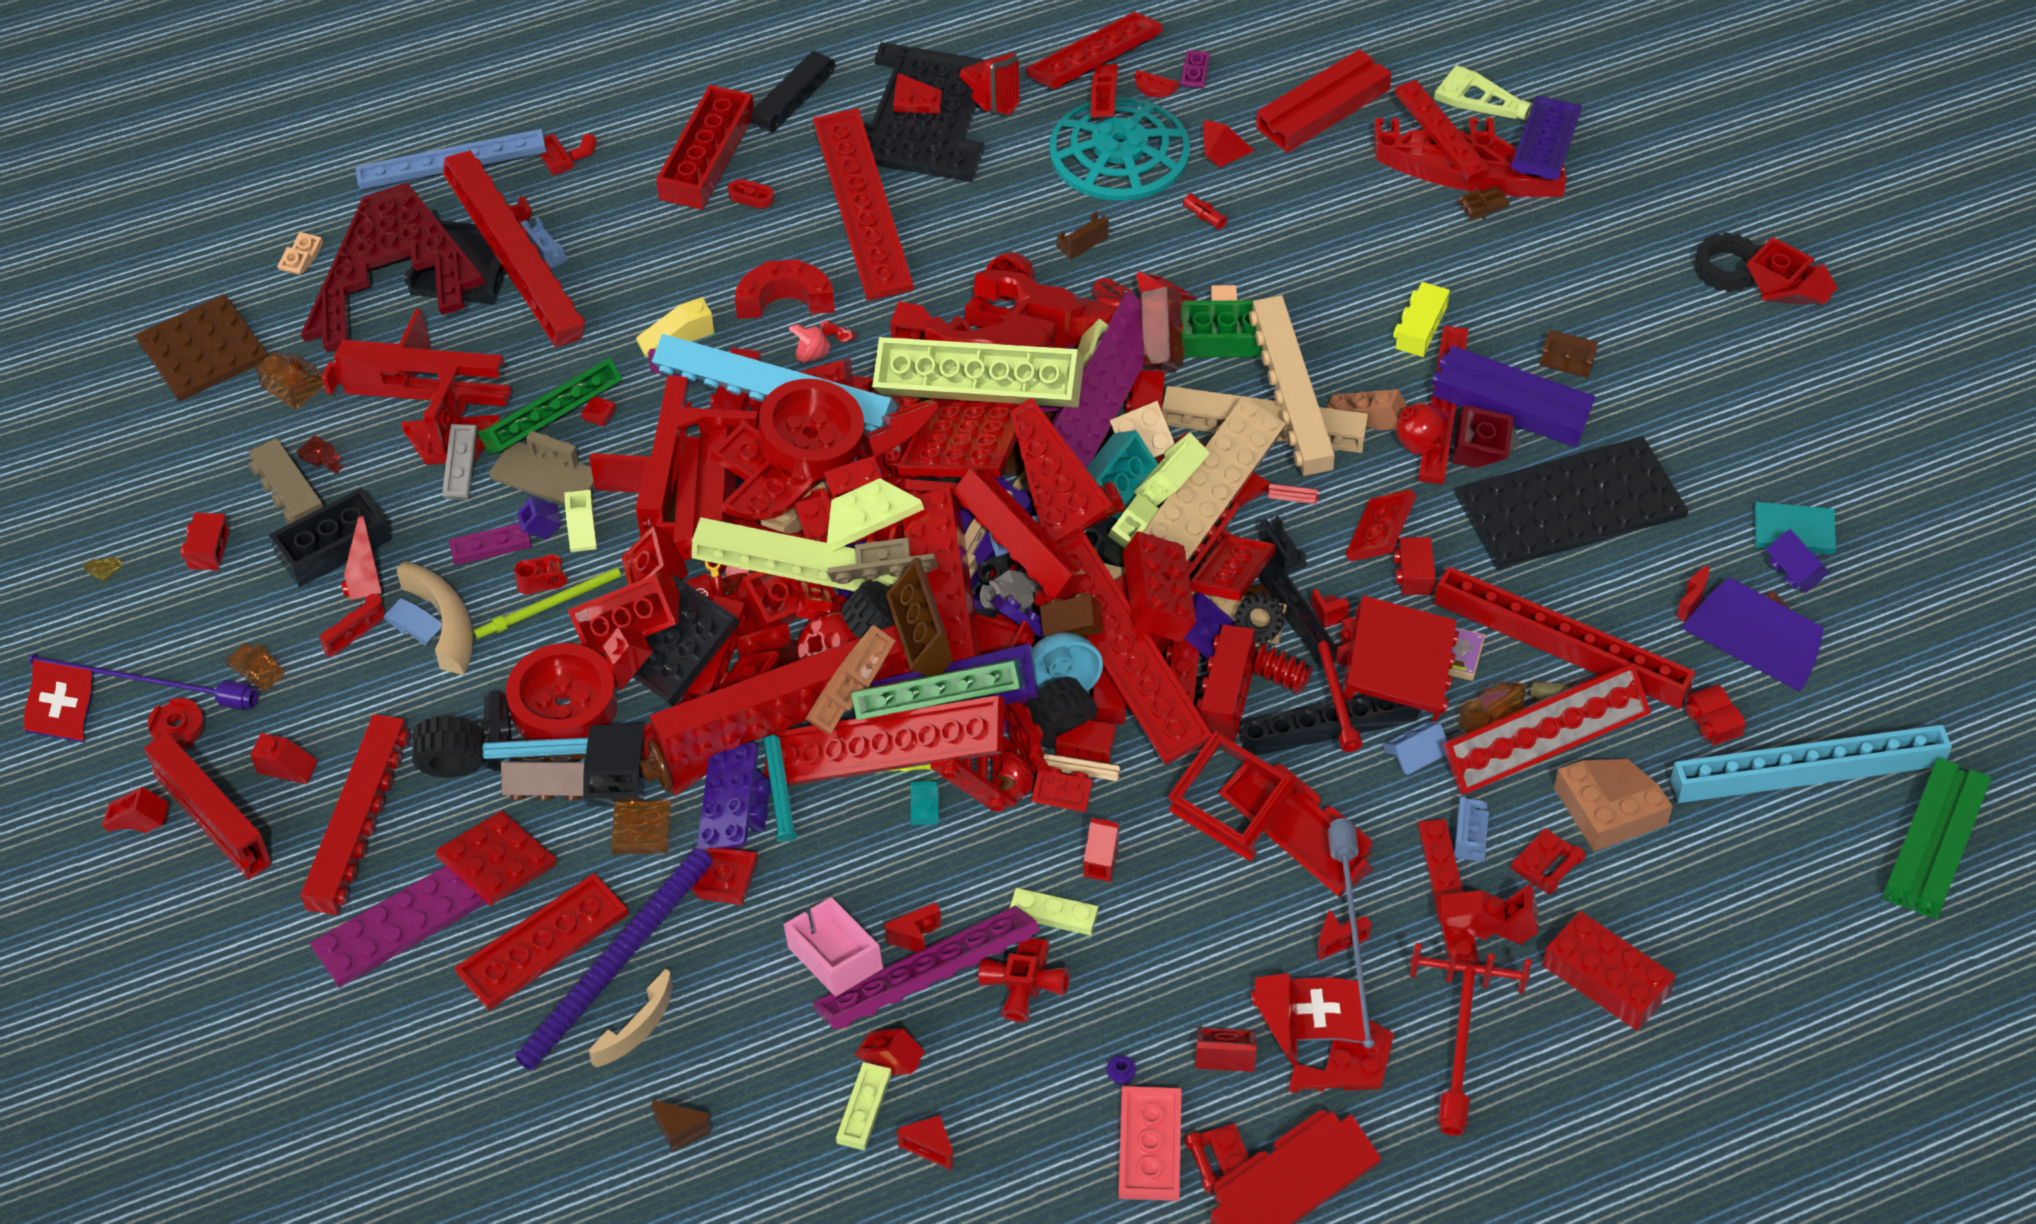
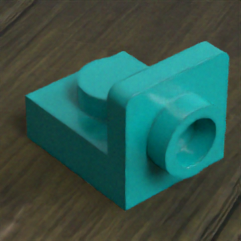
M927 780L911 782V825H939L938 782Z

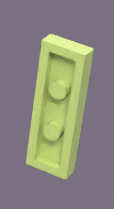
M1019 888L1015 889L1010 908L1015 905L1035 919L1037 924L1086 935L1092 934L1098 914V906Z
M865 1062L862 1063L836 1136L837 1144L865 1151L892 1075L890 1068Z

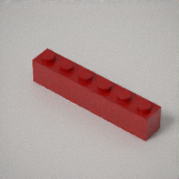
M969 468L953 491L960 499L959 503L976 516V521L993 534V539L1010 552V557L1027 570V575L1044 588L1043 591L1048 597L1052 599L1069 598L1086 576V573L985 468Z

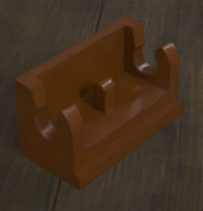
M1098 211L1091 214V222L1066 237L1064 231L1060 232L1056 247L1073 260L1109 238V219L1104 215L1099 221Z
M1549 330L1542 350L1540 366L1588 378L1595 360L1598 342Z

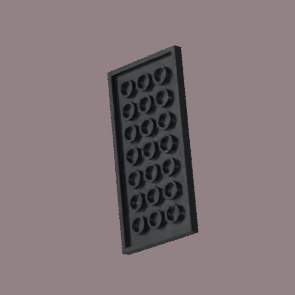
M1644 436L1456 487L1455 489L1456 498L1496 570L1687 517L1688 514L1686 505Z

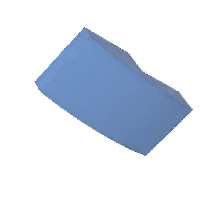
M402 598L383 616L386 621L404 634L407 631L425 647L442 630V623Z

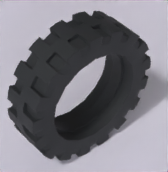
M1717 233L1713 234L1711 238H1705L1703 243L1699 244L1695 257L1694 270L1698 272L1697 277L1700 280H1704L1705 285L1713 286L1718 291H1721V289L1726 290V292H1733V290L1742 291L1745 287H1751L1755 280L1748 267L1741 271H1724L1715 267L1710 262L1709 257L1719 253H1729L1740 257L1747 264L1759 251L1756 244L1753 245L1752 241L1748 238H1741L1742 235L1739 234L1734 236L1730 235V233H1723V235Z

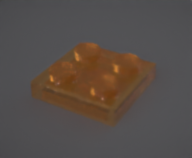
M670 801L614 802L612 855L668 853L671 815Z

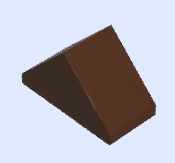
M653 1100L651 1104L654 1120L672 1152L710 1134L712 1130L710 1114L656 1100Z

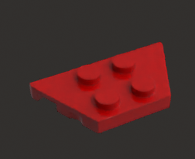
M499 415L461 417L459 424L476 425L478 431L500 418ZM423 420L401 422L404 434L425 465L446 463L448 448L445 455L434 453L432 443L429 442L428 428ZM478 433L474 461H477L485 448Z

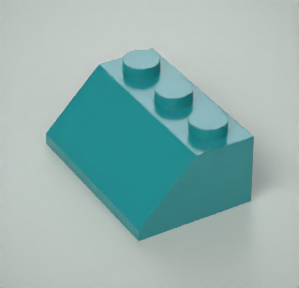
M1132 430L1114 433L1086 467V470L1099 487L1100 485L1103 486L1105 492L1104 483L1109 482V480L1112 481L1127 509L1137 496L1134 490L1139 487L1158 463L1138 432ZM1123 510L1118 515L1114 513V518L1119 520L1125 511Z

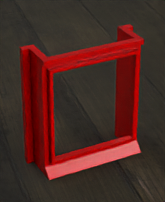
M1215 731L1169 794L1168 799L1171 803L1169 812L1251 862L1257 854L1254 844L1290 793L1293 792L1299 795L1304 785ZM1218 747L1278 783L1243 835L1182 798Z

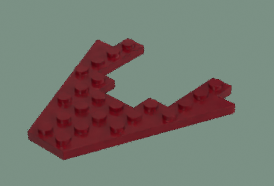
M406 182L362 197L301 331V337L305 342L322 337L323 348L327 353L337 350L342 340H350L348 293L370 287V269L411 256L412 266L415 271L435 265L437 303L441 315L464 309V291L485 284V280Z

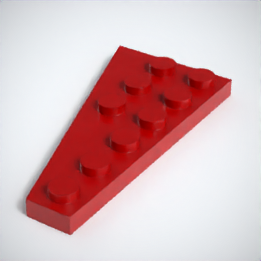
M1032 397L1010 411L1033 502L1036 507L1039 525L1058 545L1066 542L1115 510L1111 501Z

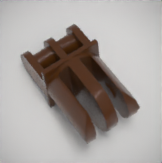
M1499 186L1479 191L1475 187L1473 193L1463 195L1458 201L1461 206H1464L1463 210L1468 213V217L1471 220L1480 217L1485 220L1486 214L1505 209L1509 206V200L1500 190Z

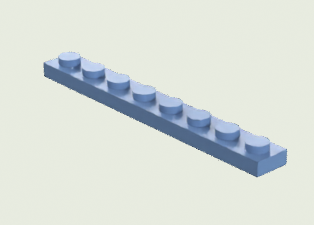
M542 129L355 166L358 186L361 190L443 173L445 157L468 150L472 151L474 156L481 161L482 165L546 152Z

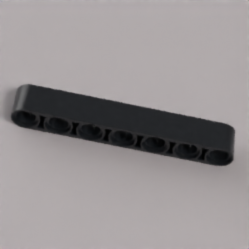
M1369 695L1345 700L1352 728H1355L1359 733L1418 721L1423 710ZM1330 703L1248 721L1243 727L1242 748L1257 756L1337 739L1342 730L1335 705Z

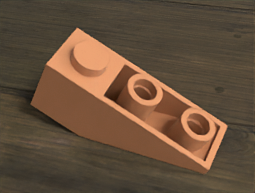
M1399 389L1334 394L1331 396L1326 408L1368 414L1367 427L1377 430L1396 429V423L1401 412L1408 406Z

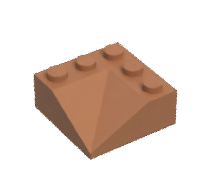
M1629 759L1583 760L1560 768L1557 771L1554 789L1593 852L1668 825L1673 806L1660 786Z

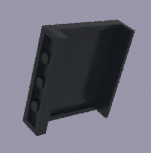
M433 209L432 214L485 280V284L465 290L464 300L466 302L495 305L506 276L505 269L475 224L439 220L437 209ZM411 265L410 270H407L405 273V284L408 285L410 295L437 298L435 265L419 271H415Z

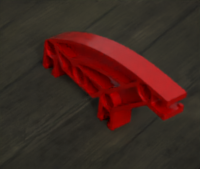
M1375 118L1373 133L1375 157L1379 162L1393 169L1435 184L1474 192L1475 187L1479 191L1499 186L1505 196L1564 197L1567 180L1566 175H1564L1565 165L1563 164L1558 180L1545 179L1530 173L1522 174L1517 170L1511 169L1517 148L1495 135L1493 118H1486L1484 131L1476 130L1478 118H1469L1467 134L1459 130L1490 168L1489 175L1471 182H1467L1425 130H1410L1401 136L1399 118H1392L1391 131L1383 132L1381 125L1384 124V119Z

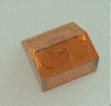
M273 352L255 366L261 387L295 410L324 387L322 381L323 372L297 354Z
M1501 682L1493 688H1487L1479 698L1473 702L1468 701L1462 706L1458 726L1465 732H1468L1522 709L1527 686L1523 683Z

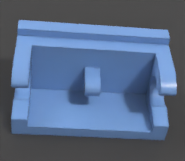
M538 217L535 218L536 226L530 229L531 227L526 220L520 223L525 228L531 243L536 245L540 257L548 263L550 269L568 261L564 248L553 240L544 229L543 222Z
M1460 796L1454 847L1455 858L1484 862L1489 811L1477 810L1475 808L1487 809V803Z

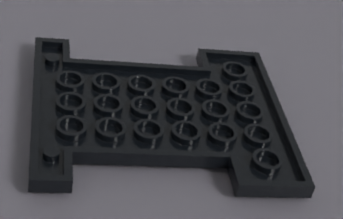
M881 42L875 55V64L894 67L872 123L863 122L876 165L973 182L985 150V143L965 140L978 104L971 98L974 90L959 75L961 69L983 62L985 59ZM897 74L905 75L942 90L940 114L894 112L893 103Z

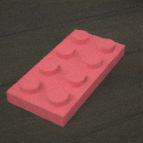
M1122 1086L1119 1199L1179 1201L1181 1088Z

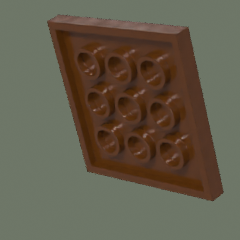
M225 294L135 334L137 342L178 402L269 360L267 352Z

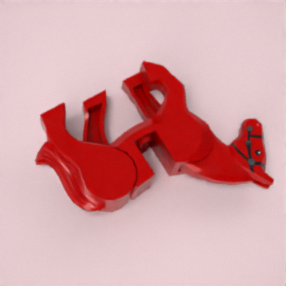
M1001 270L975 273V295L965 305V320L956 315L947 324L936 315L925 328V340L1063 349L1066 345L1073 344V347L1080 343L1082 335L1098 319L1108 324L1122 297L1128 291L1134 296L1135 294L1132 290L1121 286L1112 279L1101 278L1093 285L1095 301L1081 298L1063 287L1038 284L1024 273ZM1002 296L1012 297L1016 304L1012 308L994 306L986 299L997 301ZM1140 299L1150 309L1156 307L1153 300ZM970 326L983 328L972 330Z

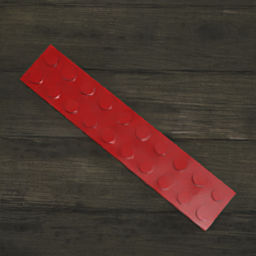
M859 108L814 117V128L866 301L914 291L911 275Z
M1082 530L1059 545L1086 573V576L1072 595L1063 600L1072 599L1080 593H1088L1100 602L1104 633L1085 638L1101 654L1103 667L1164 765L1166 766L1206 744L1212 733L1149 634L1133 628L1129 602L1084 531Z
M991 696L912 709L861 720L838 721L831 734L824 733L816 726H807L777 731L766 735V737L775 735L780 739L787 786L923 766L948 760H962L1002 754L1004 698ZM765 755V770H764V776L769 779L768 768H767V761H766V755Z

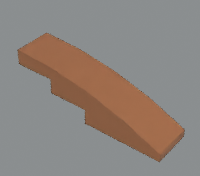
M871 626L837 669L805 719L824 733L831 734L844 711H850L853 706L851 693L863 687H869L895 640L876 626Z

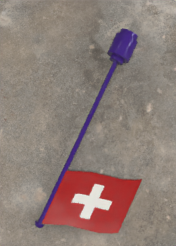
M32 654L29 657V662L33 664L32 684L24 710V730L28 733L85 743L84 725L92 697L93 673L215 694V699L218 701L219 706L243 711L253 709L256 706L258 690L253 688L251 684L224 680L216 689L45 659Z

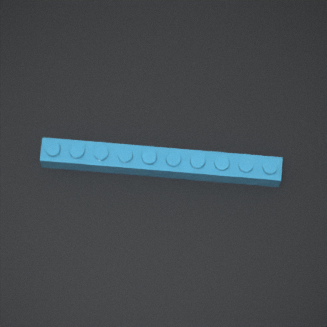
M666 334L661 335L652 362L659 367L658 371L665 375L673 376V373L680 374L683 377H688L690 382H695L696 379L704 381V385L714 389L722 386L726 388V391L735 395H740L743 392L749 394V398L759 402H763L771 391L789 381L797 379L828 381ZM828 381L842 387L856 399L863 412L864 430L866 432L884 427L882 416L896 412L898 405L891 398Z
M1937 725L1676 761L1670 783L1677 803L1933 768L1937 757L1945 760L1948 759L1952 746L1944 726Z

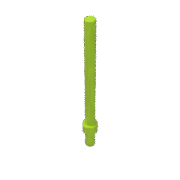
M618 568L612 569L504 617L502 615L491 619L492 622L474 629L473 633L478 640L494 632H503L514 623L621 577V573Z

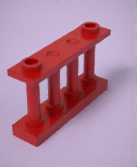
M1003 736V753L1006 751L1017 753V745ZM1001 754L977 757V772L972 770V758L962 759L961 761L948 760L931 763L933 771L988 807L991 811L1000 812L1017 804L1016 799L999 788L1003 785V780L996 777L1002 765L999 759ZM988 758L993 761L992 783L988 781Z

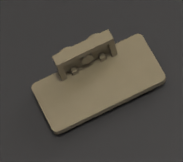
M531 431L526 437L527 444L517 441L508 446L489 471V477L494 481L564 506L565 492L591 490L594 486L591 467L579 463L576 446Z

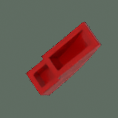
M927 400L882 416L884 427L865 433L862 436L867 455L877 457L909 439L931 418L938 408L937 402Z

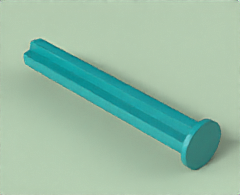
M769 735L763 739L778 831L776 840L778 842H789L798 838V833L794 831L780 739L778 736Z

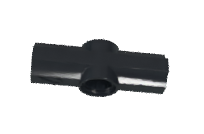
M490 691L488 695L484 696V720H481L483 743L512 740L511 723L508 718V702L506 694L500 691ZM484 758L485 768H489L492 771H501V762L505 758Z

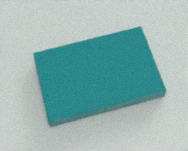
M1764 502L1755 503V548H1768L1787 530L1791 529L1812 553L1835 554V509Z

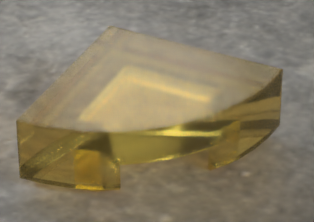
M107 557L108 559H91L84 563L83 567L86 572L104 582L122 564L117 558Z

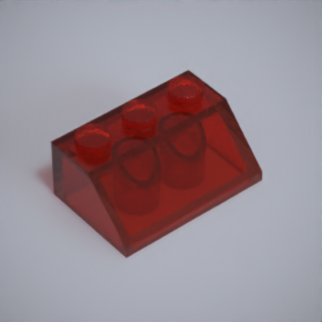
M1169 287L1143 291L1141 296L1144 366L1170 374L1176 373L1183 366L1184 347L1182 345L1183 322L1181 320L1182 298L1180 291Z

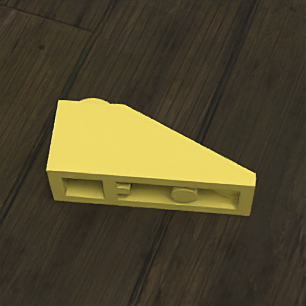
M703 297L679 305L636 337V341L645 357H648V352L651 348L657 349L662 334L690 342L714 334L712 313Z

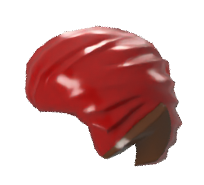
M1006 751L999 757L1002 765L996 777L1004 781L1003 785L999 788L1018 802L1027 796V792L1033 790V772L1029 763L1020 754L1014 751Z

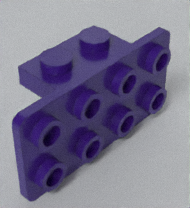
M742 744L735 749L725 750L709 758L697 848L705 851L712 847L726 849L741 847L747 843L749 828L754 832L765 831L771 786L770 780L756 770L759 747L756 744Z

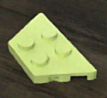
M880 478L831 501L827 537L830 552L924 510L922 501Z

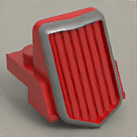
M1014 52L961 69L959 76L974 90L971 98L986 112L991 110L995 114L1010 116L1019 105V59Z

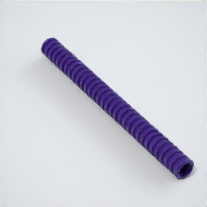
M694 848L691 854L687 855L686 861L681 862V867H677L675 873L669 876L670 880H666L664 886H660L658 892L653 894V899H649L647 905L641 908L642 912H638L636 918L630 921L631 925H626L625 931H621L619 938L614 939V944H610L608 951H604L602 957L596 960L597 964H593L590 967L591 971L587 970L585 977L579 979L580 984L573 986L574 991L570 990L567 993L568 997H564L561 1000L562 1004L556 1006V1011L552 1010L550 1017L545 1018V1024L539 1025V1031L535 1030L533 1032V1038L529 1037L526 1041L527 1044H523L520 1047L521 1051H517L514 1054L521 1066L530 1071L536 1070V1064L542 1063V1057H547L549 1054L548 1050L552 1051L554 1049V1044H558L560 1037L566 1035V1030H570L572 1024L578 1021L577 1017H581L584 1014L583 1010H587L590 1007L589 1003L593 1004L595 997L600 996V990L606 989V984H610L612 977H616L618 971L624 968L623 964H627L630 961L629 957L632 958L635 955V951L641 948L640 944H645L646 938H650L652 932L657 930V925H661L663 919L669 916L668 912H672L674 906L680 903L679 899H683L686 896L685 893H689L691 887L696 885V880H700L702 874L707 872V868L713 865L711 857L705 851Z

